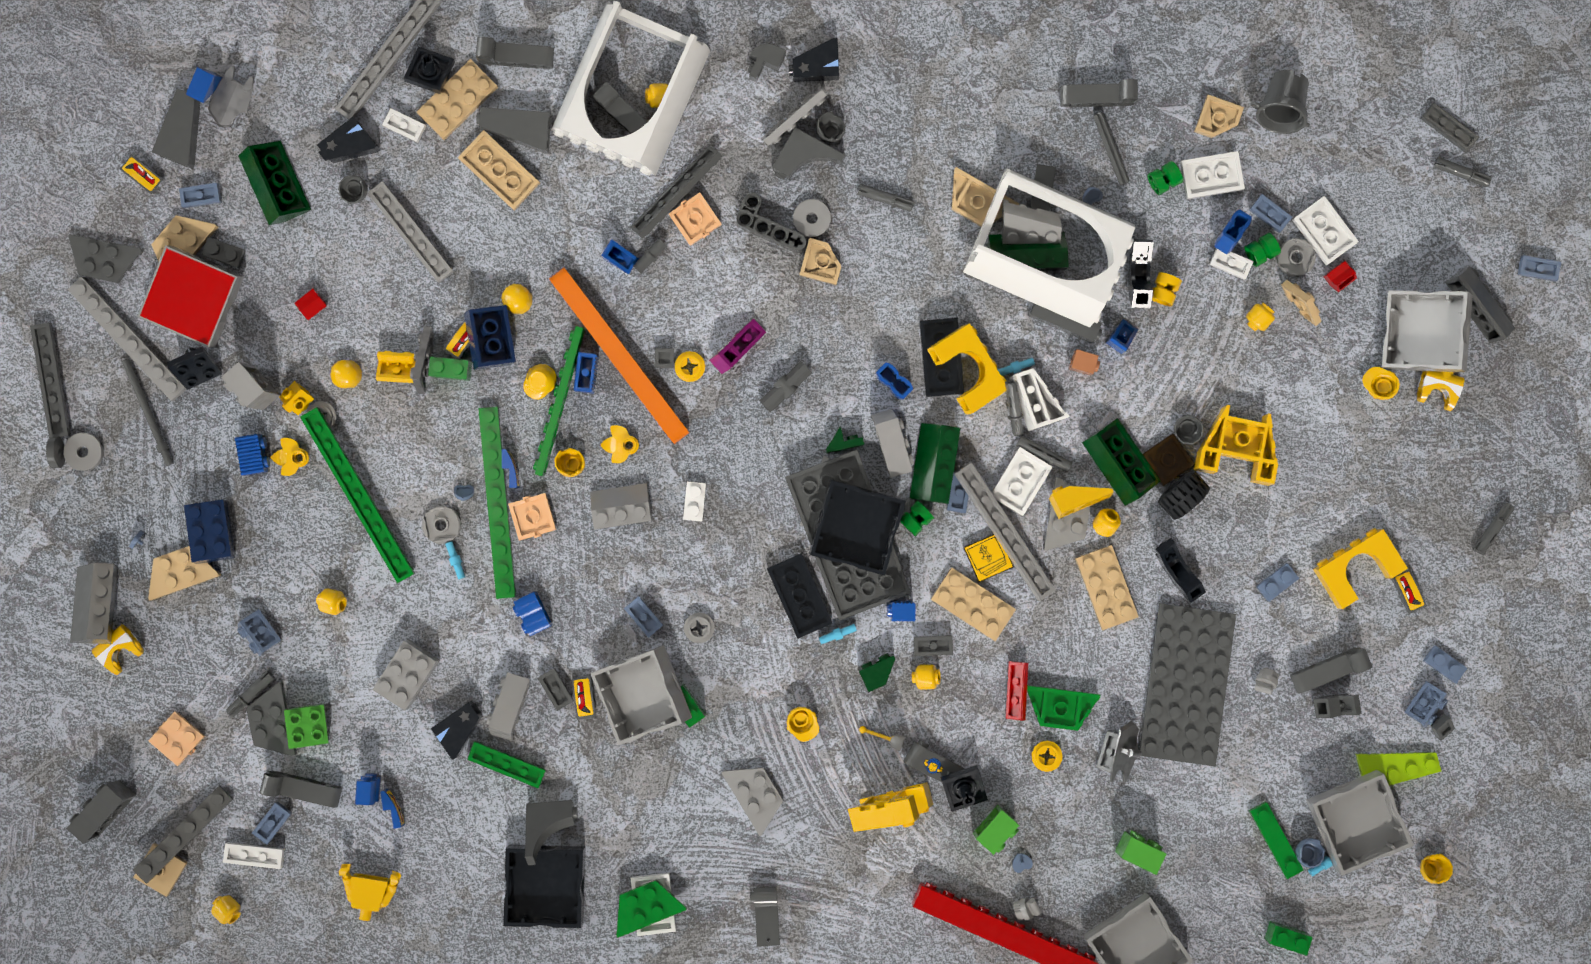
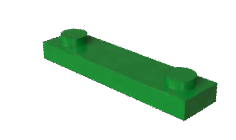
M477 741L473 743L467 758L471 762L535 788L540 787L546 769Z
M1263 802L1248 810L1284 877L1289 879L1304 871L1268 803Z

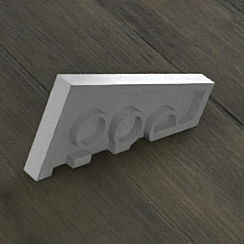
M821 83L815 87L817 91L814 94H807L803 98L800 107H793L786 115V120L781 119L763 136V140L768 146L771 143L776 144L780 141L781 135L786 130L790 132L797 125L796 122L800 118L805 119L811 113L810 109L815 105L817 107L826 100V90Z

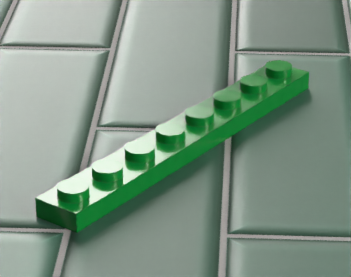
M578 326L575 327V330H571L570 349L567 348L565 351V367H561L559 372V378H561L560 385L555 387V403L550 405V421L545 424L543 433H546L544 441L541 440L538 449L541 452L540 457L535 460L533 466L535 475L545 477L576 366L578 352L580 351L585 329Z

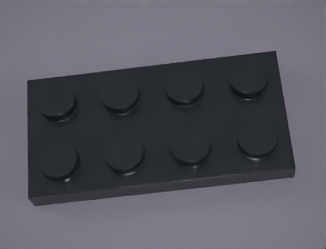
M958 317L919 321L926 397L963 394L964 383L961 353L944 364L936 366L927 351L929 347L959 328Z
M802 553L767 568L797 639L833 624Z

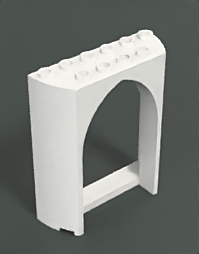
M614 1L613 4L607 2L551 128L552 134L560 138L566 136L570 139V142L579 146L582 143L588 146L587 149L594 153H598V151L603 152L605 157L615 161L619 159L623 165L629 168L635 166L645 175H656L709 56V47L704 42L697 41V36L691 34L690 37L623 9L620 2ZM619 19L682 46L684 51L653 117L642 128L632 134L607 139L602 138L590 123L587 114L586 96L593 72L615 22Z
M1007 168L1002 175L963 272L1087 327H1091L1094 322L1098 323L1106 302L1112 298L1114 290H1112L1113 284L1118 282L1121 275L1118 271L1120 266H1124L1127 260L1125 253L1127 249L1131 248L1134 241L1132 235L1135 230V224ZM1008 185L1072 212L1088 222L1096 230L1106 248L1108 269L1089 279L1064 280L984 247Z

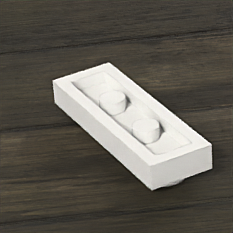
M227 842L225 843L223 863L281 869L283 868L285 849Z

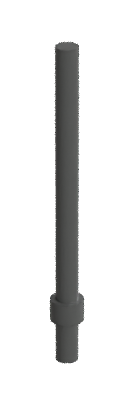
M125 359L122 361V364L155 438L157 451L161 453L166 466H170L174 463L168 451L170 449L168 443L164 442L130 360Z

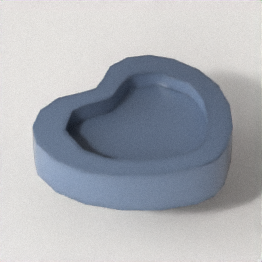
M1089 187L1083 194V202L1089 205L1099 202L1103 198L1101 190L1096 187Z
M457 485L454 487V495L461 501L468 500L474 495V487L471 485Z
M141 530L133 538L129 545L131 549H133L137 543L143 545L144 542L140 539L145 532Z
M1017 853L1012 861V867L1017 873H1021L1024 869H1030L1033 866L1031 858L1023 853Z

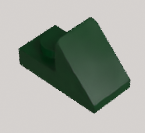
M840 426L826 448V453L863 446V437L859 438L858 434L847 437V441H844Z

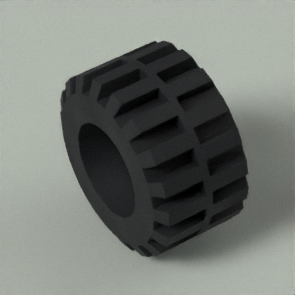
M1195 470L1189 471L1176 480L1160 496L1158 503L1173 520H1176L1196 507L1209 493L1210 487Z

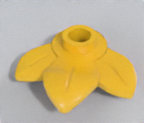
M613 425L610 427L613 437L605 439L601 443V447L605 451L612 453V463H622L626 461L629 455L637 452L639 442L635 437L629 435L626 428ZM627 442L633 443L631 449L626 447Z
M281 438L282 449L275 452L271 459L276 464L282 466L281 475L291 476L297 472L299 467L307 465L309 454L306 450L301 449L298 442L294 439ZM299 454L303 456V459L300 462L297 460V456Z

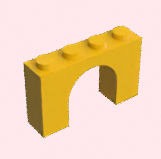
M970 323L961 326L927 349L936 366L944 364L959 353L967 354L976 361L979 368L977 383L970 390L956 398L966 415L976 412L1006 392L1005 382H1007L1000 375L996 362L990 358L987 353V347L980 341L977 336V330Z
M1376 528L1369 530L1365 533L1366 537L1361 540L1359 538L1349 543L1350 547L1345 550L1341 548L1335 551L1332 558L1329 560L1325 558L1319 561L1317 567L1313 569L1338 609H1344L1359 599L1346 577V567L1354 556L1361 553L1371 556L1385 578L1389 579L1408 569L1384 529L1376 530Z

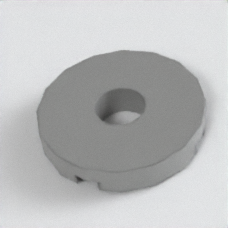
M815 199L801 202L795 208L793 214V223L796 230L808 238L823 235L828 230L831 222L828 207L823 202ZM809 214H815L818 219L816 223L811 224L807 222L806 217Z
M1300 238L1290 239L1280 246L1281 254L1276 256L1277 265L1281 271L1293 277L1302 276L1309 272L1316 260V254L1312 245ZM1294 252L1299 253L1301 256V260L1298 263L1294 262L1291 258Z
M78 433L67 440L63 455L70 467L76 470L88 471L100 464L103 459L104 449L96 436L89 433ZM85 446L88 449V454L82 457L80 449Z
M447 506L431 508L422 520V530L425 536L437 544H446L453 541L461 529L459 515ZM440 519L446 522V528L442 531L437 528V522Z

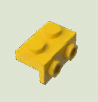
M377 352V381L413 383V380L410 379V372L416 363L414 361V353Z

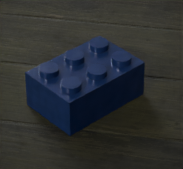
M507 306L467 310L464 316L473 369L478 370L514 364L516 358Z
M221 499L184 505L191 562L200 564L235 558L227 501Z

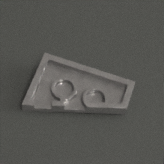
M424 326L423 333H419L418 344L420 346L419 350L415 351L414 361L416 363L410 372V379L413 380L418 394H425L426 391L423 379L428 377L429 370L426 360H430L434 340L432 327Z

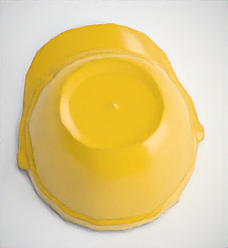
M539 364L529 368L523 383L524 392L532 399L539 400L544 398L555 389L557 375L546 364Z
M1381 367L1368 369L1362 378L1364 387L1374 399L1389 400L1399 391L1400 383L1395 373Z
M796 707L789 712L786 721L787 730L796 739L806 742L817 736L819 724L815 712L806 707Z

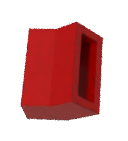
M1346 261L1340 263L1323 276L1328 284L1338 293L1357 279L1356 271Z
M311 289L294 303L307 320H310L327 306V303L315 289Z

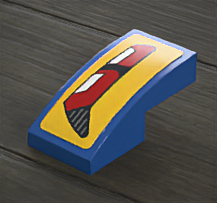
M502 449V469H509V488H520L515 461L509 450Z
M388 788L380 791L383 811L391 810L393 829L401 828L405 825L400 805Z

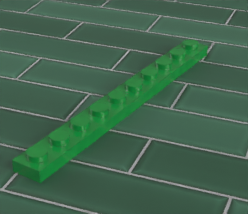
M319 407L300 417L397 584L414 575L413 568Z
M499 407L478 408L496 599L516 597L505 470L502 469Z

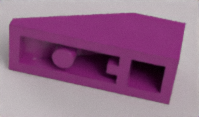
M753 318L721 347L709 361L721 374L725 373L755 345L766 331Z

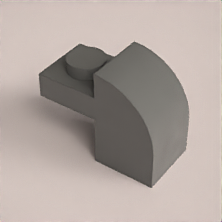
M774 44L757 46L750 54L751 60L755 61V63L751 62L748 68V73H750L749 80L757 83L764 66L778 72L786 56V50Z
M1336 694L1313 699L1316 718L1362 714L1359 695Z

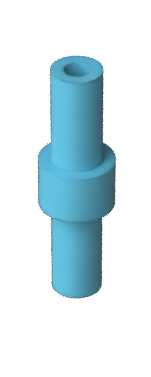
M1033 358L1021 362L1015 361L1010 363L1009 366L998 369L1002 376L1012 372L1015 374L1021 372V369L1035 365Z
M453 542L446 543L445 545L450 556L449 561L455 569L458 580L465 578L461 566L462 560L460 555H457Z
M855 624L842 629L836 628L832 630L833 632L819 637L821 645L835 639L837 641L843 639V636L857 631Z
M1325 856L1319 866L1310 868L1308 870L1309 874L1313 877L1323 869L1327 870L1332 867L1333 864L1330 857Z

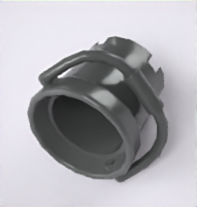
M1281 70L1275 72L1273 78H1270L1264 100L1260 103H1251V107L1257 109V122L1263 128L1278 134H1291L1310 126L1307 122L1308 113L1306 108L1309 82L1305 75L1301 74L1299 77L1294 75V70Z

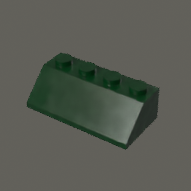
M281 140L248 146L238 155L268 225L286 222L311 210Z
M1061 232V243L1003 244L1002 234L988 235L989 249L1039 271L1066 270L1069 267L1065 232Z
M1118 418L1082 442L1124 506L1141 498L1161 482Z
M921 423L910 499L949 504L961 428Z

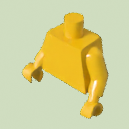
M342 864L339 876H342L347 899L351 902L352 908L361 909L360 920L370 921L372 911L378 912L382 907L384 908L390 903L401 879V874L392 870L390 878L361 873L351 875L349 873L351 864Z

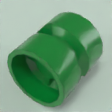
M1173 161L1161 166V170L1155 169L1147 174L1150 186L1158 196L1167 192L1169 187L1174 188L1183 183L1181 171Z
M1271 233L1261 236L1258 242L1254 240L1244 246L1248 259L1254 261L1253 265L1255 267L1267 262V258L1272 259L1281 254L1279 243Z
M917 500L910 507V512H905L902 515L900 522L916 537L923 530L922 526L928 525L934 517ZM917 515L920 516L918 520L915 519Z

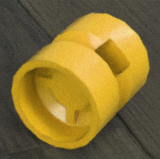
M1159 272L1155 280L1157 286L1153 287L1152 301L1172 307L1176 298L1174 293L1179 291L1182 280L1173 275Z

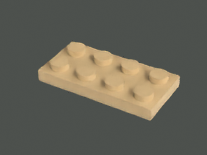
M470 59L445 83L441 94L435 93L416 113L445 140L498 89V86Z
M484 130L458 157L464 165L514 211L540 184L533 175Z
M1112 545L1075 558L1101 630L1138 618Z
M952 567L931 598L932 601L994 641L997 640L1016 611L1015 608Z

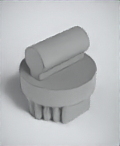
M1261 669L1255 680V690L1272 695L1273 689H1276L1278 685L1279 674L1272 669Z
M1021 898L1020 901L1013 903L1014 914L1018 920H1030L1033 918V915L1038 916L1041 914V910L1034 898Z

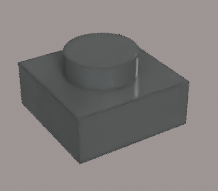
M655 348V368H674L675 349Z
M1446 714L1437 719L1431 726L1435 737L1440 741L1455 729L1451 718Z

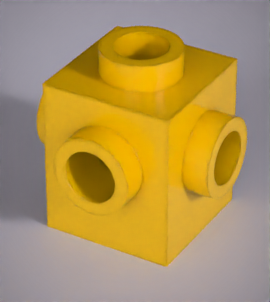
M296 381L285 388L279 396L283 402L281 406L287 412L291 413L293 411L297 415L305 411L314 400L309 391Z

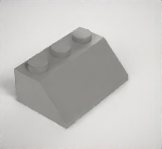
M647 483L590 492L594 530L653 521Z

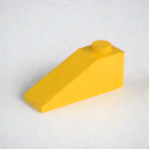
M1060 486L1052 491L1049 500L1058 519L1110 498L1114 491L1112 488L1078 486L1063 488Z

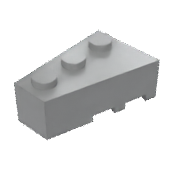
M1003 199L1001 225L1003 244L1061 243L1062 226L1060 214L1039 208L1034 210L1027 208L1024 204L1016 205L1009 203V200Z
M893 409L872 414L871 419L875 425L876 435L879 439L881 452L890 478L912 472L911 465L914 464L911 453H907L906 447H909L907 437L902 435L901 430L904 429L902 419L896 416Z
M508 672L506 678L502 677L499 688H501L500 695L495 696L493 702L495 709L493 714H489L486 723L489 725L488 728L491 735L513 741V732L520 719L518 717L524 706L530 686V679Z

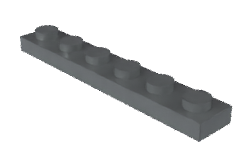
M709 145L630 228L643 239L723 156Z
M52 323L32 325L30 329L49 438L71 436Z
M218 786L133 871L146 884L149 883L233 798L221 786Z

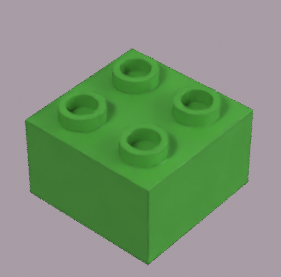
M324 703L284 709L289 749L329 743Z
M997 804L974 830L973 835L978 842L994 855L996 852L999 853L1006 845L1005 841L1009 837L1013 838L1017 834L1019 824Z
M1133 830L1130 833L1124 831L1115 850L1122 859L1157 875L1166 857V853L1162 850L1163 847L1159 843L1151 839L1145 841L1141 834Z

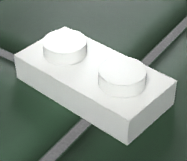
M391 108L382 124L383 127L416 143L419 142L426 128L425 124Z
M1216 248L1209 265L1245 280L1254 261L1233 252L1225 254Z
M687 482L683 520L703 522L706 483Z

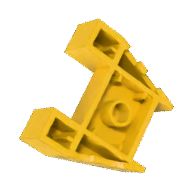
M1230 405L1222 407L1197 451L1194 470L1209 474L1217 473L1220 457L1226 456L1254 462L1250 482L1266 486L1275 484L1278 461L1275 454L1276 446L1273 439L1271 414L1268 413L1262 416V421L1256 422L1228 416Z
M928 782L903 787V790L893 792L892 790L886 792V794L862 798L859 800L860 805L848 808L854 832L898 825L909 827L914 825V822L920 818L919 814L929 811V808L933 805V800Z

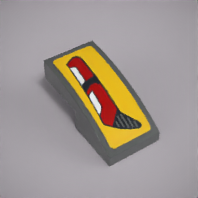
M132 154L120 167L122 172L150 194L154 192L163 180L162 177Z
M465 320L443 348L444 351L461 360L469 347Z
M1410 569L1391 579L1400 594V600L1408 614L1427 607L1422 592Z
M591 676L572 679L577 720L596 717Z

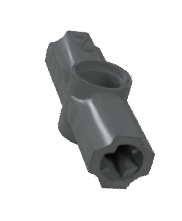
M800 361L787 375L784 374L759 401L771 413L784 399L787 400L812 372Z

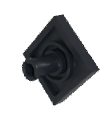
M418 46L404 76V82L441 94L455 61L453 58Z
M203 347L197 349L189 348V350L185 351L184 355L167 362L170 371L187 390L222 375L221 368Z
M977 765L940 777L951 812L988 800Z

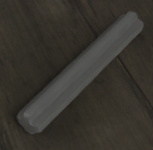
M1103 112L1094 115V121L1119 185L1127 184L1130 180Z

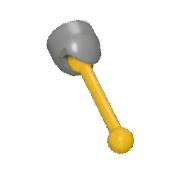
M865 726L859 728L860 733H868L888 740L892 748L901 751L905 736L896 734L888 737L871 731Z

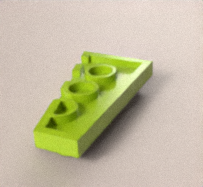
M1436 752L1355 753L1361 776L1378 770L1385 775L1389 786L1442 772Z

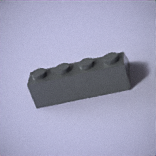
M1470 266L1463 268L1446 280L1445 283L1451 291H1468L1473 295L1471 319L1489 343L1506 339L1515 329L1510 316L1505 315L1501 309L1500 302L1491 296L1489 287L1478 278L1479 274L1474 268Z
M91 563L77 567L70 643L111 644L118 568L115 564Z

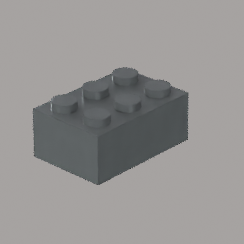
M121 780L110 781L106 785L102 784L95 791L97 795L83 804L82 807L84 809L80 814L76 813L69 820L71 824L66 829L82 844L98 838L136 796Z

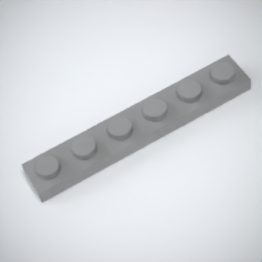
M383 181L368 192L372 200L438 283H441L454 272Z

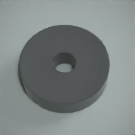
M60 437L49 438L46 444L47 462L51 468H62L65 463L63 440Z

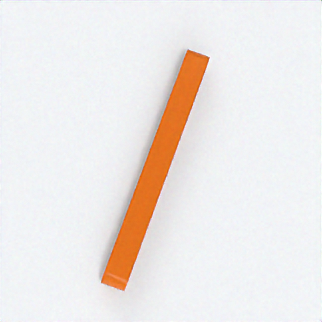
M563 267L549 278L551 283L670 440L676 444L688 435L689 431L568 271Z

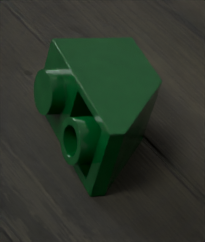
M889 653L878 657L879 661L873 664L869 661L861 665L862 669L858 671L868 693L886 685L895 662L893 654L889 655Z

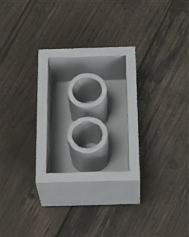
M238 362L221 377L224 380L223 385L230 392L233 391L238 396L236 400L243 407L264 410L280 396L255 366Z
M405 640L372 690L405 711L411 707L440 662V659L412 641Z

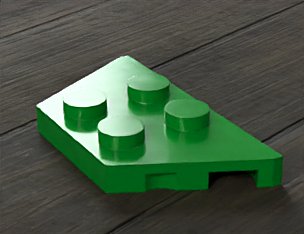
M1027 685V693L1038 724L1044 727L1078 731L1101 696L1094 693Z
M653 880L620 894L616 936L619 938L686 911L687 907L677 900L669 890H666L659 881Z

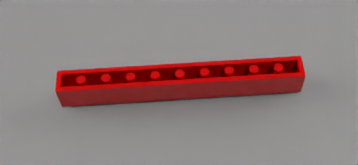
M926 882V884L920 883L912 901V906L918 910L1040 964H1099L1096 956L1091 953H1080L1078 948L1070 944L1064 946L1060 944L1061 941L1052 936L1046 938L1042 936L1043 933L1034 928H1032V931L1028 930L1024 924L1018 921L1012 923L1007 920L1008 917L1000 913L994 915L989 912L990 909L982 905L976 907L972 905V901L964 897L960 900L954 897L955 894L944 889L942 892L936 889L937 886L930 882Z

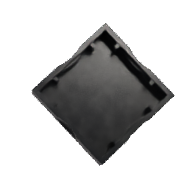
M830 479L809 554L829 561L853 565L858 569L885 576L892 553L893 539L899 528L906 501Z
M509 844L505 851L506 894L504 897L503 926L532 927L544 925L553 928H581L584 923L586 846L542 845L537 855L536 865H528L525 858V845Z

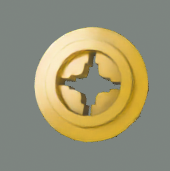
M684 352L675 361V372L683 381L694 382L700 379L705 372V362L696 352ZM688 359L691 364L698 365L692 369V375L688 369H682L687 366Z
M1041 741L1034 746L1031 753L1033 764L1044 772L1057 769L1062 762L1060 747L1051 741ZM1048 748L1049 754L1055 758H1048L1045 764V759L1039 754H1045Z

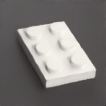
M1238 151L1180 162L1187 199L1245 189Z
M1325 196L1292 219L1325 265L1330 264L1359 242Z
M1019 447L992 494L998 502L1023 516L1051 471L1052 466Z
M670 873L631 877L632 889L657 880L666 890L672 893ZM675 915L637 930V936L676 932Z

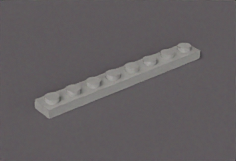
M417 0L335 107L336 111L348 120L351 117H356L443 0Z
M80 277L68 289L171 401H175L186 390L163 361L84 277Z
M972 462L954 473L1036 599L1041 601L1055 591Z

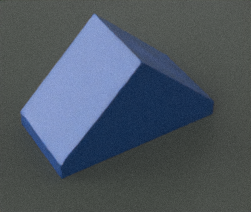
M197 67L186 95L204 103L217 89L223 77L207 69Z
M612 239L601 255L604 260L628 275L633 265L639 259Z
M1122 319L1106 341V344L1122 354L1129 348L1138 329Z

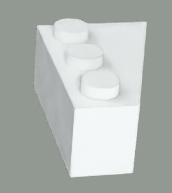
M1033 368L1009 377L1010 380H1017L1020 409L1028 431L1070 417L1061 408L1058 400L1052 396L1046 384Z

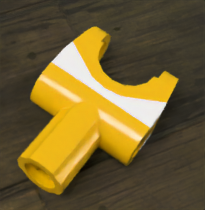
M1422 371L1418 383L1417 401L1424 403L1428 394L1430 395L1432 390L1438 389L1444 396V409L1452 411L1461 395L1465 379L1454 375V372Z
M123 624L115 630L112 629L111 644H98L91 650L96 659L115 675H119L122 672L118 661V654L121 649H127L138 657L144 653L143 647L136 636Z

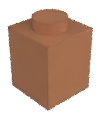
M1076 349L1073 352L1069 370L1091 376L1099 369V356Z

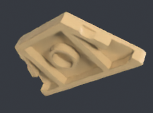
M955 167L951 210L982 227L996 190ZM1004 195L1003 199L1009 200V203L1019 205L1018 202ZM1003 200L994 222L1002 218Z
M176 215L151 245L158 261L165 246H174L196 255L206 243L207 238L211 237L218 229V226Z
M189 546L153 559L148 599L149 601L217 578L221 574L209 562L192 563Z

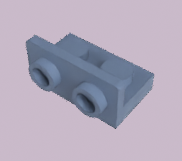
M259 609L238 623V633L243 639L246 637L250 643L249 648L254 654L257 653L261 656L265 651L281 642L280 637Z
M1426 681L1404 713L1422 724L1425 728L1428 725L1432 726L1437 719L1436 713L1438 710H1443L1447 705L1448 696L1445 692Z

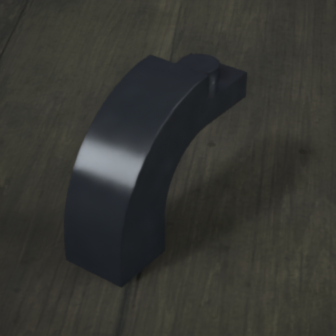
M1134 239L1128 271V291L1131 307L1151 308L1153 288L1150 280L1153 240Z
M1172 538L1162 542L1155 549L1157 552L1155 555L1178 590L1189 603H1192L1206 593L1204 586L1187 566Z

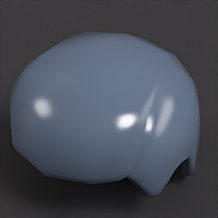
M1307 838L1298 843L1295 853L1301 865L1307 868H1314L1322 863L1325 848L1321 845L1320 840Z

